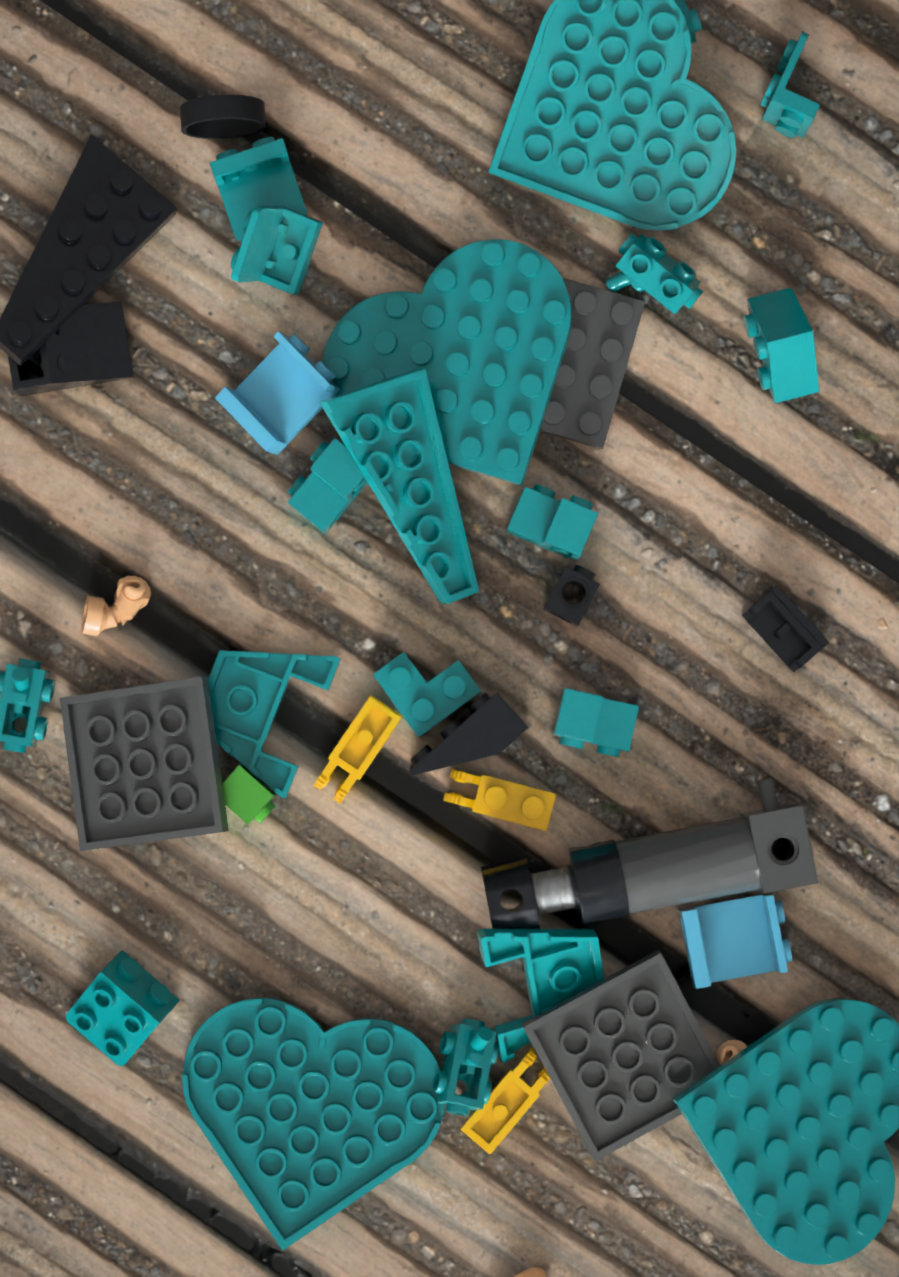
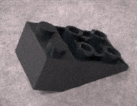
M122 302L84 304L21 366L8 356L13 390L20 396H27L134 378Z
M485 692L468 707L473 714L461 724L456 718L439 733L444 739L432 750L427 744L410 759L415 766L409 772L412 775H417L500 754L529 727L498 692L492 697Z

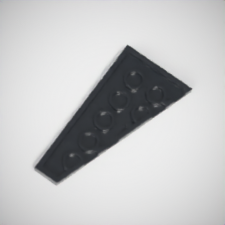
M92 134L0 317V349L20 366L152 239L177 212V208Z

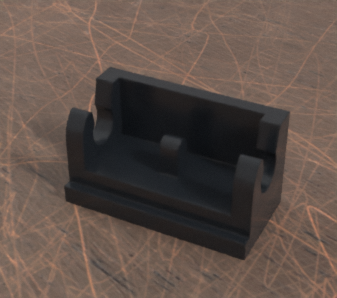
M778 585L772 587L741 615L792 672H795L798 668L800 669L829 643Z

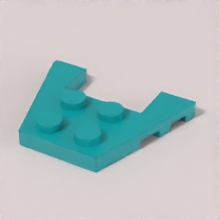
M219 650L208 678L217 744L269 786L276 794L286 799L299 766L262 751L290 678L294 677L329 691L341 658L336 656Z
M593 929L477 930L481 959L485 967L521 957L523 959L531 1015L493 1026L494 1031H496L495 1040L499 1046L498 1055L502 1063L516 1057L514 1052L528 1043L532 1045L522 1023L604 979L599 940Z

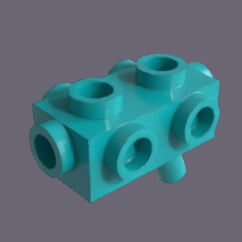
M632 233L618 250L623 257L616 264V267L622 272L606 280V285L611 292L615 293L631 284L639 292L643 290L648 292L674 314L683 305L690 309L704 292L698 287L701 281L696 278L695 271L689 265L682 261L677 263L666 254V248L662 243L653 237L646 238L643 234L636 237Z
M19 658L18 665L7 664L6 671H0V741L4 742L3 750L26 753L27 746L36 747L37 740L44 741L48 718L42 717L44 702L50 703L52 701L55 680L49 679L50 671L41 670L42 662ZM20 717L25 718L27 721V727L23 732H18L14 727L16 719Z
M462 1019V1023L451 1025L450 1032L444 1031L441 1037L439 1051L440 1054L445 1055L443 1070L438 1069L435 1073L432 1090L434 1093H438L437 1103L447 1105V1113L469 1116L470 1110L483 1109V1105L490 1098L492 1083L488 1080L490 1066L494 1065L497 1059L499 1046L495 1042L496 1031L486 1027L482 1021ZM457 1080L463 1084V1092L460 1095L455 1094Z

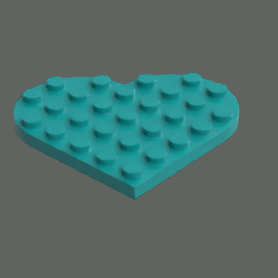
M554 0L540 24L488 173L640 229L671 230L691 223L708 213L722 198L731 181L736 161V139L730 118L721 103L706 88L687 78L691 63V36L685 16L675 0Z
M491 239L478 241L459 248L447 256L429 276L422 294L406 291L387 292L372 296L354 306L340 319L333 329L325 348L323 362L336 374L332 381L341 390L335 396L415 369H426L448 464L523 486L569 341L572 327L571 300L565 283L557 269L538 251L527 245L510 240Z
M274 998L243 999L215 1012L195 1033L188 1046L184 1060L182 1085L190 1113L282 1251L417 1159L435 1138L445 1109V1104L437 1103L438 1093H434L432 1090L435 1073L438 1069L441 1070L439 1063L427 1044L411 1030L384 1019L359 1018L342 1022L324 1031L320 1024L303 1009Z
M831 998L815 1002L795 1013L673 1098L756 1233L767 1245L781 1255L804 1264L825 1265L836 1263L864 1249L884 1226L891 1211L895 1192L893 1163L884 1142L899 1128V1024L885 1011L869 1003L846 998Z

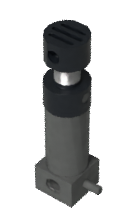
M767 778L758 782L763 810L742 813L740 818L619 841H603L585 847L568 848L570 864H567L568 868L565 867L564 869H551L550 871L547 870V872L531 873L530 875L527 858L482 866L481 871L492 929H540L538 915L548 914V912L551 913L552 911L558 912L559 910L562 911V909L565 911V909L568 910L569 908L579 910L582 923L586 925L600 920L628 917L629 914L754 890L761 893H770L817 884L818 879L804 807L798 804L778 807L774 781L772 778ZM782 838L786 844V850L781 857L775 858L771 852L772 844L776 839ZM508 889L517 890L521 894V901L514 908H505L500 904L501 894Z

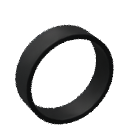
M214 95L189 100L180 106L181 132L187 136L202 139H229L259 133L266 128L265 103L259 98L245 95Z

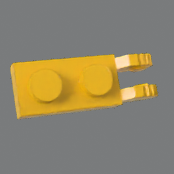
M370 695L328 757L330 761L313 786L319 790L325 787L338 765L350 773L345 782L338 787L333 800L341 804L356 780H360L403 716Z
M451 769L449 777L453 778L454 781L465 784L468 782L479 786L475 800L463 797L462 794L445 792L443 801L472 808V812L547 831L556 798L555 793L484 774L480 777Z
M533 1047L524 1054L513 1070L510 1068L491 1090L488 1102L483 1105V1109L474 1110L460 1127L461 1131L488 1154L495 1150L540 1096L539 1091L550 1079L545 1067L541 1069L531 1085L520 1077L537 1059L538 1054Z

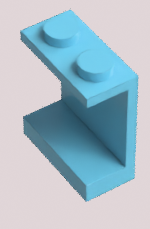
M280 331L273 336L279 344L235 390L224 387L215 397L266 452L278 455L321 411L322 406L319 401L334 397L341 390L332 381L336 374L323 361L319 360L315 363L306 354L310 348L295 333L288 336Z
M765 893L678 909L692 985L696 989L709 987L713 982L773 971H778L779 973L788 972L786 962L792 961V952L788 938L782 939L779 924L785 923V915L781 900L775 901L773 894Z

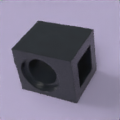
M575 564L573 570L566 566L543 610L578 627L600 585L593 581L596 574ZM569 583L580 585L584 591L583 600L578 604L568 603L562 595L565 585Z

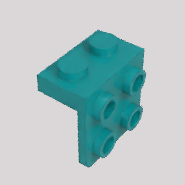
M803 31L798 41L790 38L776 69L777 72L782 73V76L774 73L760 104L767 108L762 120L775 125L777 132L791 138H795L796 135L804 138L820 107V104L785 89L809 34Z
M274 137L260 139L252 144L253 148L239 153L237 149L224 151L216 156L215 161L209 163L234 236L239 242L243 241L245 235L243 232L245 218L256 206H285L308 216L283 138L275 140Z
M256 206L245 218L243 224L245 235L241 247L235 251L231 260V269H233L231 279L239 283L261 281L292 295H299L323 222L285 206Z
M121 950L97 975L68 1011L66 1020L115 1064L123 1066L180 1000L165 985L161 984L141 967L136 960Z

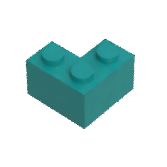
M792 287L748 298L749 314L744 315L743 320L748 337H754L753 342L756 355L759 360H762L763 367L757 368L762 390H769L774 403L819 392L813 330Z
M336 438L330 444L323 441L310 457V460L313 461V465L310 467L312 473L307 479L301 475L288 491V494L292 496L288 504L324 534L330 530L368 483L346 446Z
M535 484L533 489L525 486L506 532L577 562L598 516L597 512L591 510L593 504L574 495L571 496L570 501L564 498L559 501L554 499L556 493L546 487Z
M405 652L373 674L419 738L481 693V690L459 660L428 683Z
M564 688L561 691L552 735L560 737L558 743L560 745L583 749L584 742L598 745L596 753L619 758L620 750L626 752L630 750L639 706Z

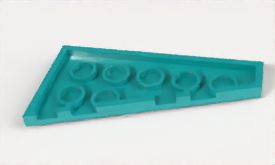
M415 369L319 401L439 602L449 604L480 592L426 369Z

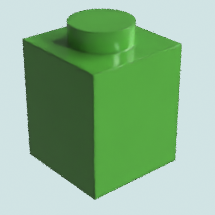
M238 765L222 783L225 805L247 825L251 824L255 819L261 824L276 807L271 803L276 794L243 765Z

